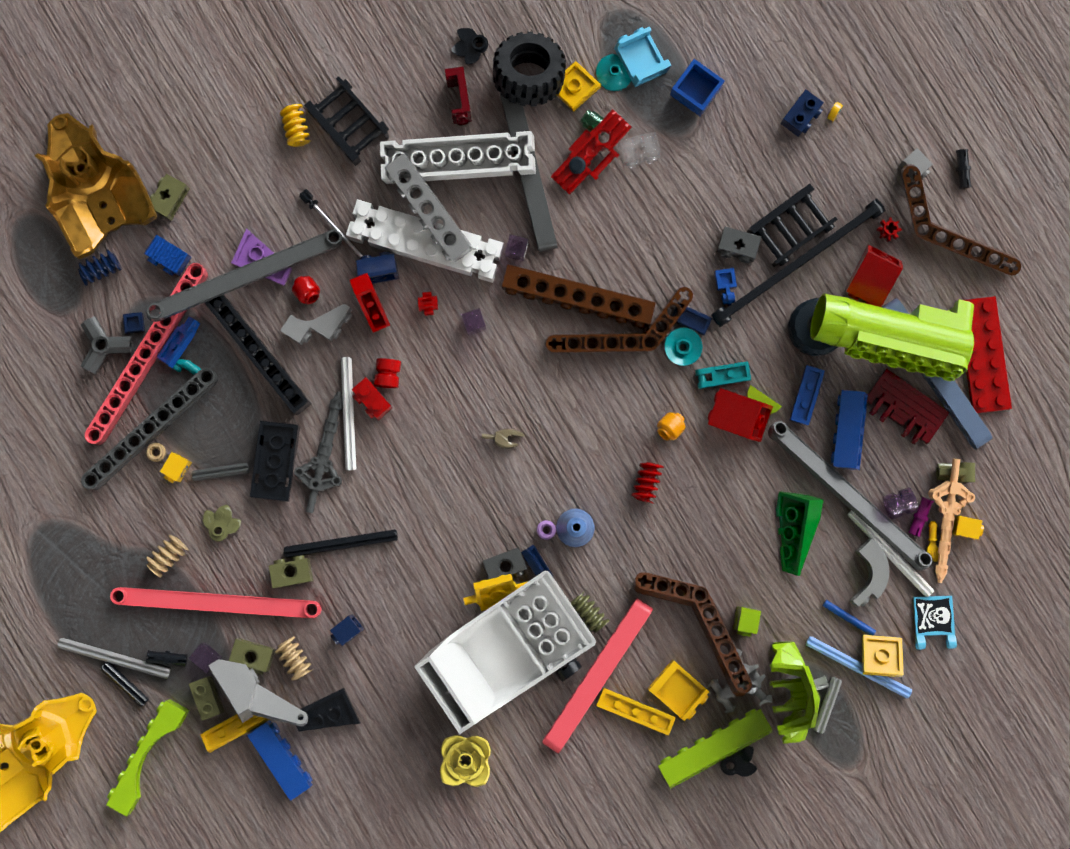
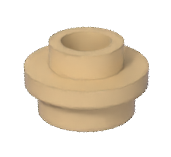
M152 443L148 446L146 455L149 460L159 462L164 459L166 449L160 443ZM155 449L160 451L158 456L154 455Z

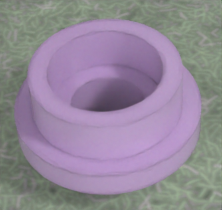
M545 520L539 523L537 533L540 538L548 540L554 537L556 527L551 521ZM545 526H548L550 528V532L548 534H545L543 532V528Z

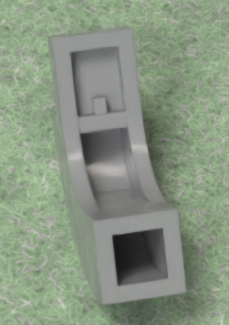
M868 538L855 551L864 560L869 571L868 580L864 587L849 600L857 607L867 604L871 599L870 595L878 599L884 592L889 579L887 556L873 538Z

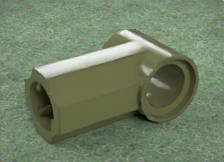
M960 462L958 482H975V463ZM951 463L937 464V480H950Z

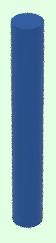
M824 601L823 607L866 634L874 636L875 629L830 601Z

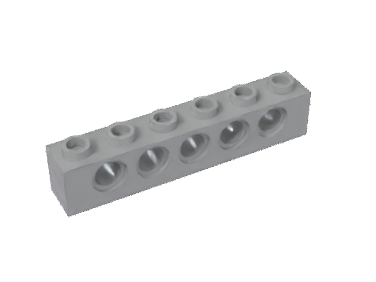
M405 154L400 155L385 167L388 171L386 174L388 179L392 183L396 182L399 187L397 189L398 193L403 199L407 198L409 200V208L414 214L418 213L422 218L419 220L426 230L430 229L432 232L431 238L437 245L440 244L443 247L442 253L448 261L451 259L457 262L474 249ZM409 174V181L402 183V176ZM416 189H420V197L414 199L413 192ZM431 204L432 211L429 214H425L424 207ZM438 220H442L443 227L436 230L435 223ZM453 235L455 238L454 243L447 245V237Z

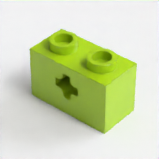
M737 606L733 629L737 630V634L751 637L752 633L757 634L761 611Z

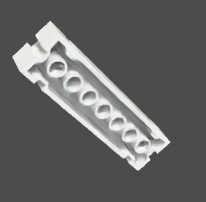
M532 131L516 132V137H511L509 133L409 139L402 140L403 145H399L396 141L380 142V157L385 161V164H381V180L386 184L393 183L386 176L388 171L385 167L402 154L409 158L425 181L513 176V171L517 170L520 175L536 174L535 158L533 154H530V152L535 151ZM514 151H517L518 154H516L515 157H512ZM404 174L402 178L409 181L410 176L409 174Z
M357 199L353 211L356 220L349 223L346 233L348 240L363 244L364 240H367L371 247L468 276L475 272L478 273V279L493 283L497 271V264H494L495 260L500 261L504 248L503 242L489 238L488 243L482 241V236L461 230L474 249L457 262L451 259L448 261L442 253L443 247L440 244L437 245L431 238L432 232L430 229L426 230L419 220L422 218L382 206L375 210L372 203ZM373 222L375 226L368 228L367 224ZM435 223L436 230L443 227L442 224ZM453 235L448 236L446 239L447 245H452L455 241ZM483 254L484 259L481 258V261H477L476 255Z

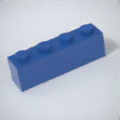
M842 390L841 395L838 396L837 405L840 406V410L835 418V424L838 425L837 433H834L833 444L836 445L835 452H832L831 463L836 468L860 470L868 394L866 392Z
M269 720L247 736L291 801L313 785L311 783L313 780L307 771L304 772L300 765L302 763L296 754L293 756L289 750L291 748L289 742L285 738L282 739L279 735L280 729L275 722L271 723Z

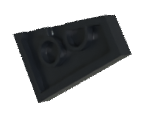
M342 688L301 708L300 710L306 712L308 722L304 726L296 727L300 732L360 724L361 722L345 688Z

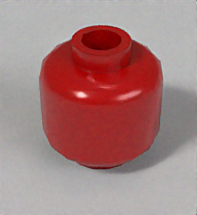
M300 276L294 280L292 292L300 303L313 304L319 298L320 288L312 277Z

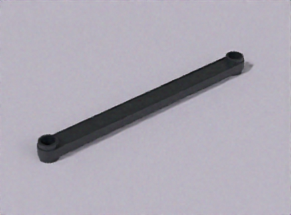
M878 199L869 203L865 207L866 211L726 309L721 307L711 315L714 322L719 327L732 320L731 315L869 218L872 217L874 220L886 211L884 205Z

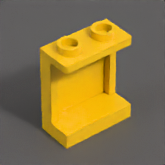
M673 659L647 688L683 721L686 719L690 720L696 713L695 708L699 704L703 705L709 698L707 695L709 691Z

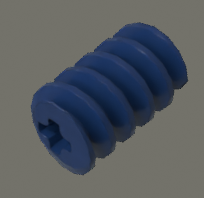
M106 250V257L99 253V260L92 256V263L88 259L85 260L86 266L81 262L78 263L80 277L86 286H88V280L94 283L95 277L101 280L102 274L108 277L109 271L114 274L116 273V268L120 271L122 270L114 253L112 254L109 250Z

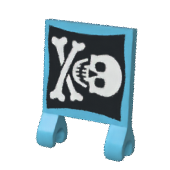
M952 596L913 597L916 635L915 648L917 650L925 649L926 641L924 636L946 635V647L948 649L956 648L957 641Z

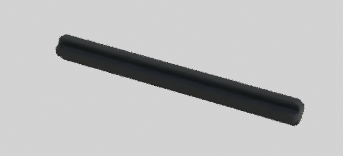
M394 529L284 547V556L290 558L397 541L398 533Z

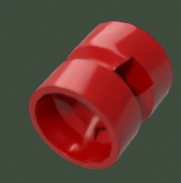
M377 358L376 370L379 373L375 374L374 386L397 389L399 377L396 374L400 372L401 361Z

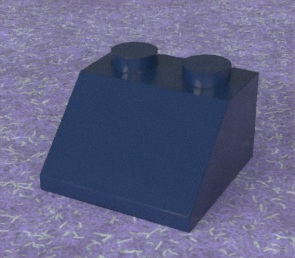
M382 252L377 257L366 255L360 257L361 260H356L357 275L360 276L368 273L372 284L399 279L394 253Z

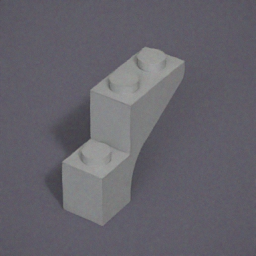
M342 304L310 321L300 320L290 315L280 331L301 345L310 340L312 330L332 342L333 339H337L341 334L342 330L340 328L344 322L348 323L352 317V309L348 305Z

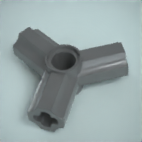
M95 316L83 321L81 324L92 346L81 364V367L97 374L108 354L132 353L133 340L131 336L107 337ZM102 341H105L106 347L103 350H100L99 344Z

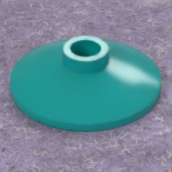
M617 54L607 55L599 61L596 68V78L603 88L610 91H619L630 84L631 79ZM612 68H617V69H618V72H617V73H613V72L611 71V69H612Z
M678 328L667 336L664 349L666 356L671 362L676 365L687 366L699 359L703 350V344L700 336L692 329ZM681 344L686 346L685 351L680 350L679 346Z

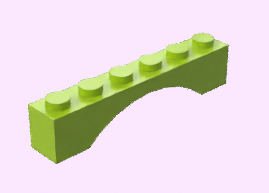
M171 699L160 703L156 710L158 715L155 720L151 719L146 728L148 730L146 736H142L138 741L137 747L139 748L135 754L132 753L129 757L126 771L123 770L118 776L117 781L119 783L117 787L112 788L109 792L107 806L126 817L132 813L141 797L140 774L148 752L160 738L180 728L190 710Z

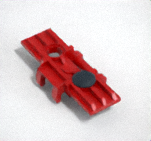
M612 109L594 130L589 132L586 129L571 145L569 150L572 153L553 173L551 178L569 195L589 174L597 180L599 178L598 175L615 157L618 158L619 154L613 148L632 126ZM600 134H609V140L606 143H601L599 141ZM605 149H608L610 151L609 154L591 171L589 167L594 157L600 151L603 152Z

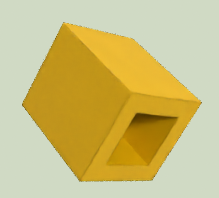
M171 452L160 472L164 474L163 478L171 483H174V481L181 482L192 462L177 453Z
M955 516L952 535L978 540L984 531L983 520Z

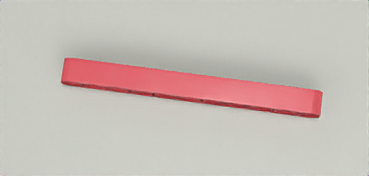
M198 263L190 264L171 295L183 291L186 285L193 287L205 282L208 276L206 269ZM201 269V275L194 277V271ZM187 310L171 316V322L168 326L163 325L164 319L159 322H153L85 432V439L88 443L101 445L107 440L155 363L157 355ZM160 333V340L158 342H154V335ZM150 350V356L147 359H144V351ZM140 366V373L134 375V367ZM129 382L130 389L124 392L123 385ZM119 398L120 404L114 408L113 401ZM105 415L110 417L107 424H103L102 421ZM95 431H98L99 438L94 441L92 435Z

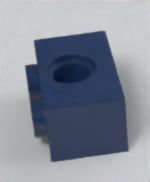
M352 614L330 630L332 633L330 636L337 645L341 644L343 646L365 629Z

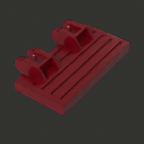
M888 369L884 370L868 393V404L871 405L877 399L869 414L872 416L876 414L882 403L887 406L886 410L881 414L879 421L883 423L888 417L901 427L909 421L901 433L902 437L908 436L913 426L919 428L911 439V443L914 445L919 439L928 444L950 413Z

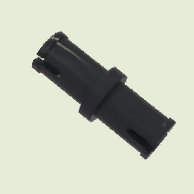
M968 149L956 150L958 165L956 172H958L959 189L971 188L970 171L972 168L969 166Z
M148 650L146 663L186 667L188 654Z

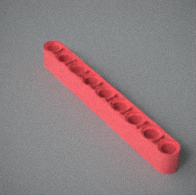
M638 598L635 599L543 739L542 743L559 754L653 611L652 607Z

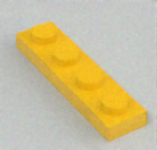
M604 687L596 704L597 707L668 736L676 719L675 716Z
M236 714L200 735L207 752L211 753L270 719L253 715L252 718L242 723Z

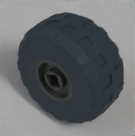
M819 298L807 300L797 306L788 322V335L793 345L800 352L810 356L826 355L838 348V346L835 347L812 340L810 337L811 320Z

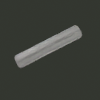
M832 677L830 680L829 688L826 691L817 717L816 726L813 728L815 732L821 734L825 732L842 680Z

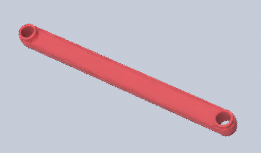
M126 587L115 588L110 594V599L114 604L300 618H316L322 611L320 603L313 600ZM118 591L123 593L122 601H118L116 598ZM310 604H314L317 607L315 615H311L308 612Z

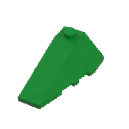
M779 491L776 516L779 517L780 522L778 535L781 534L782 542L780 547L782 571L800 576L821 518L824 499Z

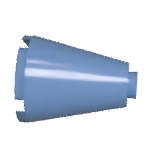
M581 509L565 511L559 517L556 525L559 539L570 547H580L587 544L593 537L595 530L593 519L587 512ZM575 523L580 525L579 531L573 530Z

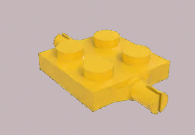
M508 574L473 583L475 593L472 596L463 597L465 606L477 603L481 611L487 610L526 584L527 581L516 584L513 581L512 575Z

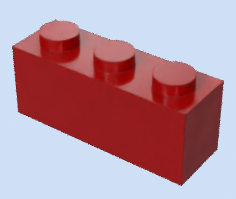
M368 273L351 279V286L372 332L374 333L391 326Z

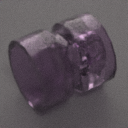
M910 487L899 490L897 495L891 493L883 496L884 507L892 520L903 516V512L909 514L918 510L916 497Z

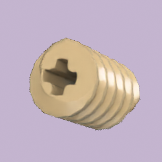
M169 535L170 542L163 541L164 548L159 545L157 546L160 551L159 553L152 551L153 559L148 556L146 557L148 561L147 567L160 578L163 575L162 572L168 571L167 566L172 567L174 565L172 560L178 561V555H185L183 549L189 550L183 542L172 535Z
M295 636L278 645V649L275 651V654L282 653L279 658L280 661L286 660L283 667H290L287 674L294 673L291 678L292 681L298 680L312 671L308 670L311 663L304 664L307 656L300 657L303 650H296L299 643L292 644Z

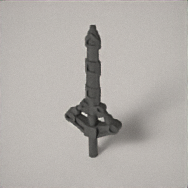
M339 391L330 400L329 408L331 409L328 419L325 420L324 433L319 444L317 457H312L310 462L294 470L295 476L311 489L306 512L309 513L314 512L318 491L321 492L342 484L341 477L338 476L333 468L332 461L329 460L334 434L339 423L337 422L339 410H342L343 407L342 392ZM310 467L315 470L314 478L306 473ZM324 472H330L331 478L321 480Z

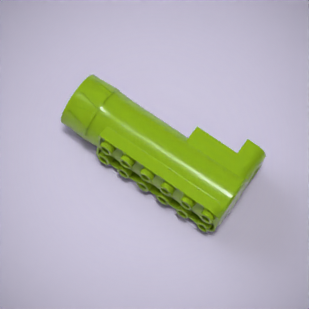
M823 293L818 299L813 312L810 337L812 340L835 347H844V354L850 355L854 359L862 358L869 360L871 363H883L891 368L899 367L906 369L908 372H920L928 377L936 376L943 378L945 381H954L967 371L974 347V335L972 332L974 304L959 299L947 311L920 304L911 314L858 302L847 297Z

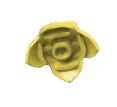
M454 735L445 738L441 746L443 762L440 767L442 782L451 786H457L462 783H467L474 787L485 785L490 774L488 758L491 750L488 741L479 736L465 738L460 735ZM461 756H469L470 764H462Z

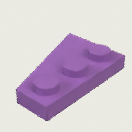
M246 228L231 263L237 267H242L274 254V252ZM289 267L265 278L285 286L292 268Z

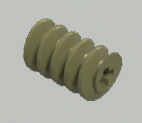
M582 592L570 603L575 607L576 612L580 613V618L585 619V625H590L589 631L596 633L610 620H602L605 614H597L600 608H592L595 604L594 600L587 602L590 595L583 596L584 592Z

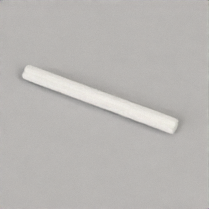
M342 357L341 376L345 469L352 471L356 470L353 391L351 390L353 388L352 359L350 357Z
M852 510L848 513L850 519L869 538H873L881 546L891 562L925 597H929L934 592L933 588L892 546Z

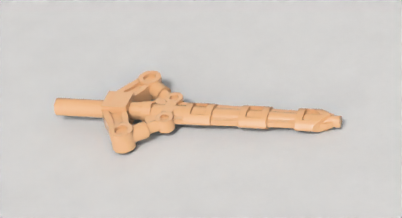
M955 458L952 460L950 481H945L928 492V496L935 501L936 505L939 506V512L943 514L941 538L938 547V564H936L935 569L938 583H942L947 574L948 554H950L955 515H959L960 509L965 507L968 502L971 503L975 500V495L964 487L962 483L958 482L961 459ZM948 494L946 501H942L941 497ZM956 494L962 498L959 502H956Z

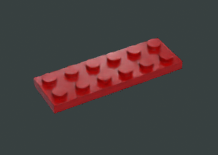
M996 296L964 300L974 304L972 321L974 347L966 371L970 403L977 413L1010 410L1012 405Z

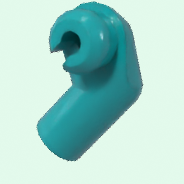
M179 359L173 367L177 372H181L184 368L193 375L201 370L193 362L185 359Z

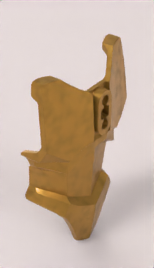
M69 113L57 115L47 124V155L38 153L34 155L43 162L50 179L45 207L58 222L76 258L82 259L93 254L108 233L118 230L122 225L146 226L157 218L148 192L135 167L129 161L123 160L122 157L102 149L97 141V132L93 124L88 128L74 119ZM110 218L115 220L114 224L110 225Z

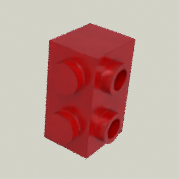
M367 377L351 389L355 393L352 397L359 404L363 402L367 407L365 412L371 419L376 417V419L380 420L393 409Z

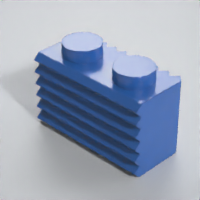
M157 234L144 253L148 256L147 261L155 266L158 263L164 266L163 271L171 276L174 273L180 276L192 258L189 254Z

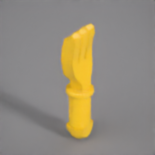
M931 521L928 525L929 544L926 552L932 556V562H938L939 553L936 545L938 524L936 521Z

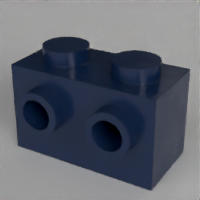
M805 89L780 124L798 137L802 132L806 134L812 126L809 123L812 118L817 119L822 113L823 109H821V106L824 102Z

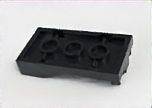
M260 421L250 491L251 498L289 502L299 441V425ZM292 439L294 440L293 448H291ZM256 474H259L258 483H255ZM287 477L289 478L288 487H286V479H287Z

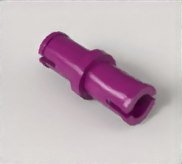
M924 497L921 498L917 512L913 514L914 519L908 533L917 537L921 536L925 521L928 522L929 518L927 516L934 501Z

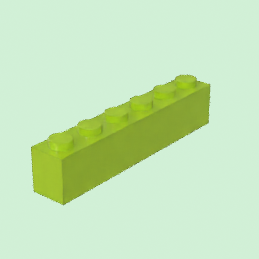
M755 709L750 710L745 714V718L741 720L736 718L729 722V727L723 730L718 728L711 733V737L707 739L702 737L695 741V746L689 749L684 747L677 752V756L673 758L668 756L661 760V764L658 767L670 789L772 733V728L761 709L757 711Z

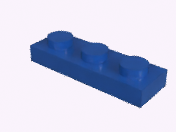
M808 365L805 366L790 421L806 426L809 425L825 370Z

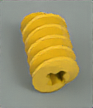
M302 104L289 105L280 111V115L283 117L281 121L285 124L283 129L286 131L287 145L292 147L303 146L311 142L310 140H305V138L310 136L309 133H303V131L308 129V126L302 125V123L306 122V119L300 118V116L304 115V111H298V109L303 107Z

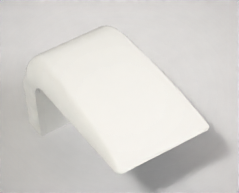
M543 571L441 641L414 667L458 733L461 734L593 647L596 640L550 572Z

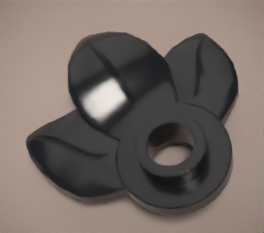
M458 29L457 33L461 41L456 43L451 51L457 56L465 57L466 64H473L479 60L481 53L488 49V40L483 35H477L473 29ZM481 42L483 45L477 47L476 43Z
M747 746L722 760L720 764L722 772L728 776L738 774L742 777L754 774L757 771V767L750 763L754 748ZM731 762L734 764V768L728 769L726 765Z

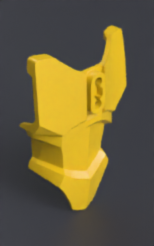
M78 693L63 698L44 700L33 709L31 716L15 725L0 724V767L4 762L9 765L7 768H0V832L40 801H46L48 793L52 788V775L67 761H74L79 758L83 737L97 712L93 699L88 695Z

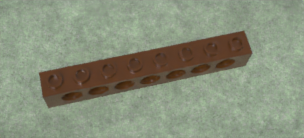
M509 264L507 265L502 289L509 295H516L518 293L524 295L523 298L529 300L538 298L542 300V303L553 305V303L561 304L560 307L571 310V308L579 309L578 312L583 314L596 313L599 318H615L616 322L622 324L631 322L634 323L635 327L645 329V326H650L656 304L653 301ZM519 280H527L528 285L525 288L519 287L517 284ZM544 284L547 289L541 293L536 290V286ZM556 289H563L565 295L557 297L554 292ZM579 293L584 299L581 302H576L573 299V295ZM594 298H599L602 301V305L595 307L591 301ZM610 304H619L620 310L617 312L612 311ZM634 307L638 310L639 314L631 316L628 310Z

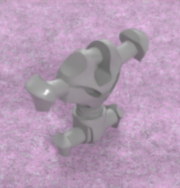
M736 648L740 657L743 651ZM743 664L752 682V687L747 694L752 696L755 694L761 700L760 706L765 703H772V695H766L761 690V683L766 676L765 674L760 676L756 671L759 665ZM712 679L708 684V688L712 687L716 693V700L726 708V711H724L726 714L734 712L736 706L732 705L729 698L735 697V695L732 693L729 685L726 684L725 688L722 689L718 684V679ZM738 684V687H739V688H740V687L744 688L745 685H744V684H742V685Z

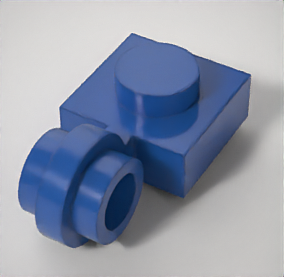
M734 268L716 270L714 274L717 291L725 290V293H722L723 305L731 306L732 303H735V294L730 292V289L737 287Z

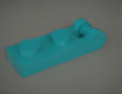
M748 361L695 370L699 383H697L698 389L751 381ZM711 374L712 381H706L705 375Z

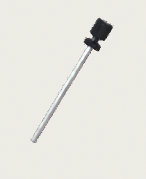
M307 189L301 192L299 197L305 204L310 203L309 208H315L334 230L341 233L342 239L359 257H362L363 255L317 206L319 202L312 200L313 195Z

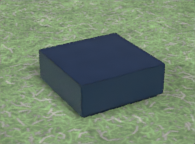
M142 312L123 314L125 334L145 332L144 315Z

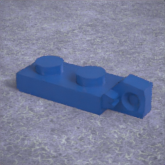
M189 316L184 324L176 327L157 355V358L173 368L195 336L200 323Z

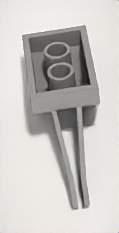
M220 659L208 665L242 723L256 715L296 726L307 724L308 716L306 712L260 686V681L253 668L249 670L245 664Z

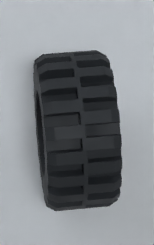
M520 32L516 36H509L506 41L504 40L499 44L494 54L493 82L497 91L501 92L505 99L509 98L510 102L514 104L516 102L520 103V106L531 105L533 107L539 103L541 105L547 103L548 99L549 101L553 100L556 94L560 93L564 84L566 70L565 54L558 43H553V39L550 37L546 38L541 33L533 34V32H527V34H523V32ZM522 63H533L539 65L545 71L538 75L528 76L517 72L514 67Z

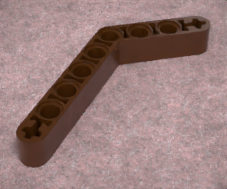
M907 164L902 168L901 176L912 226L919 238L1008 275H1016L1020 272L1021 263L1016 257L932 223L920 170L914 164ZM908 169L916 171V173L913 174V180L915 182L911 183L910 177L906 175L907 173H909ZM913 187H918L920 193L915 197L910 196V190ZM917 206H923L924 208L923 213L920 215L914 214V209ZM922 224L928 226L925 233L918 232V227ZM938 232H945L943 240H936L935 237ZM962 239L963 244L961 247H953L955 240ZM979 246L981 249L980 253L972 255V248ZM998 254L997 261L989 262L990 255ZM1003 260L1009 264L1014 263L1015 267H1010L1009 269V267L1003 263Z
M678 288L645 333L550 335L546 339V347L551 352L653 351L659 346L692 301L693 293L690 288ZM687 291L686 296L688 298L682 299L680 304H683L682 307L673 302L674 299L679 301L681 298L680 292ZM672 305L677 308V314L673 317L667 313V309ZM659 321H663L666 324L663 332L656 330V324ZM566 337L564 342L566 349H562V345H556V348L552 349V345L548 344L552 341V338H556L557 342H562L561 338ZM610 337H614L617 342L613 348H609L606 345V341ZM628 337H633L636 341L635 345L631 348H628L625 344ZM647 337H653L655 342L652 347L645 346L644 342ZM570 338L578 340L579 343L576 348L568 346ZM589 338L597 339L598 343L595 348L587 346Z
M646 572L639 573L633 582V589L637 593L692 607L732 693L739 697L748 693L752 687V682L708 590L702 586ZM641 580L644 581L645 586H641ZM657 585H664L666 591H659ZM676 589L683 590L685 595L679 596L676 593ZM695 594H701L703 601H698L695 598ZM703 611L710 612L712 618L704 617ZM711 629H718L720 636L713 635ZM720 646H725L729 651L728 654H723L720 651ZM734 664L737 667V672L730 671L728 665ZM738 684H740V685L744 684L745 687H744V688H742V687L739 688V687H738Z

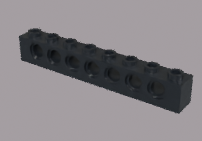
M225 295L204 302L295 415H299L312 404Z

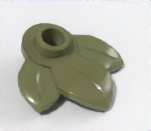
M228 505L219 507L215 513L206 510L203 515V524L209 530L210 538L216 542H221L229 534L236 533L241 525L240 519L232 518V511ZM217 529L222 530L220 534H215Z

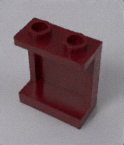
M464 67L445 69L447 87L459 86L462 108L451 110L453 124L459 126L466 125L472 119Z

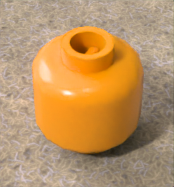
M666 413L657 423V432L666 441L676 440L686 428L683 416L679 413Z

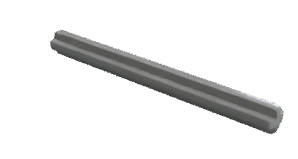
M60 638L57 646L63 650L164 679L169 677L171 671L167 667L146 663V661L65 638Z

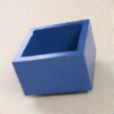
M693 59L673 86L670 96L701 117L723 87L725 80Z

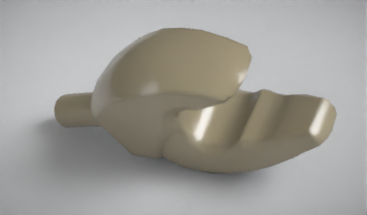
M502 429L496 431L495 435L482 434L481 438L492 439L497 446L510 449L517 447L519 444L510 443L508 441L509 436L524 437L525 435L514 429Z

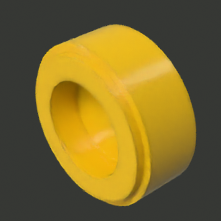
M836 102L827 116L828 119L834 122L843 105Z

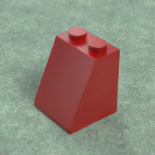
M868 244L846 287L848 296L856 300L860 298L866 301V304L882 307L903 270L902 261Z
M720 388L714 397L715 404L713 410L708 414V425L761 442L773 406Z

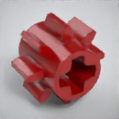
M891 217L887 222L882 220L880 222L882 227L876 229L881 234L879 238H886L887 242L891 240V237L896 240L899 237L896 233L902 231L901 228H898L899 221H892ZM888 226L890 230H893L891 233H889V230L886 229Z
M422 292L423 297H418L419 312L424 311L425 316L434 315V310H438L437 296H432L431 292Z

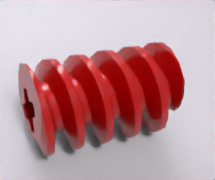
M650 462L640 463L639 466L644 470L637 471L641 478L635 479L640 485H634L633 488L638 492L632 493L631 496L639 501L654 504L650 501V498H656L652 491L658 490L654 483H660L656 476H662L658 469L664 468V466Z

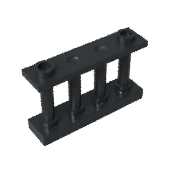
M338 76L336 78L339 84L337 89L319 104L316 103L314 105L309 100L304 106L315 121L356 166L361 162L359 158L360 151L381 134L388 139L389 134L387 131L389 128L383 121L379 123L351 91V84L346 79L342 80ZM346 92L352 100L331 118L328 117L326 119L322 115L323 110ZM358 106L364 114L346 130L338 133L334 129L335 124ZM370 120L376 129L357 145L350 147L346 142L347 138Z
M811 184L805 186L747 230V233L761 236L762 240L775 255L777 260L772 263L773 267L778 264L780 267L790 260L788 258L790 255L823 231L828 233L835 227L834 223L838 219L834 217L828 221L812 200L811 193L814 191V188ZM800 201L806 203L822 224V227L815 232L812 231L796 210V204ZM785 212L794 218L807 236L800 243L796 241L781 221V215ZM770 223L778 228L792 247L785 254L780 251L766 232L767 229L765 227Z

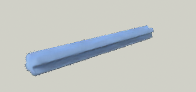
M810 636L807 639L806 646L905 698L911 696L912 689L887 676L864 675L861 662Z

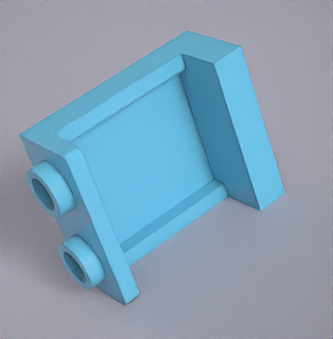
M641 27L630 36L623 35L617 40L618 42L614 47L635 87L667 73L672 66L668 59L663 60L650 36V27L645 29Z

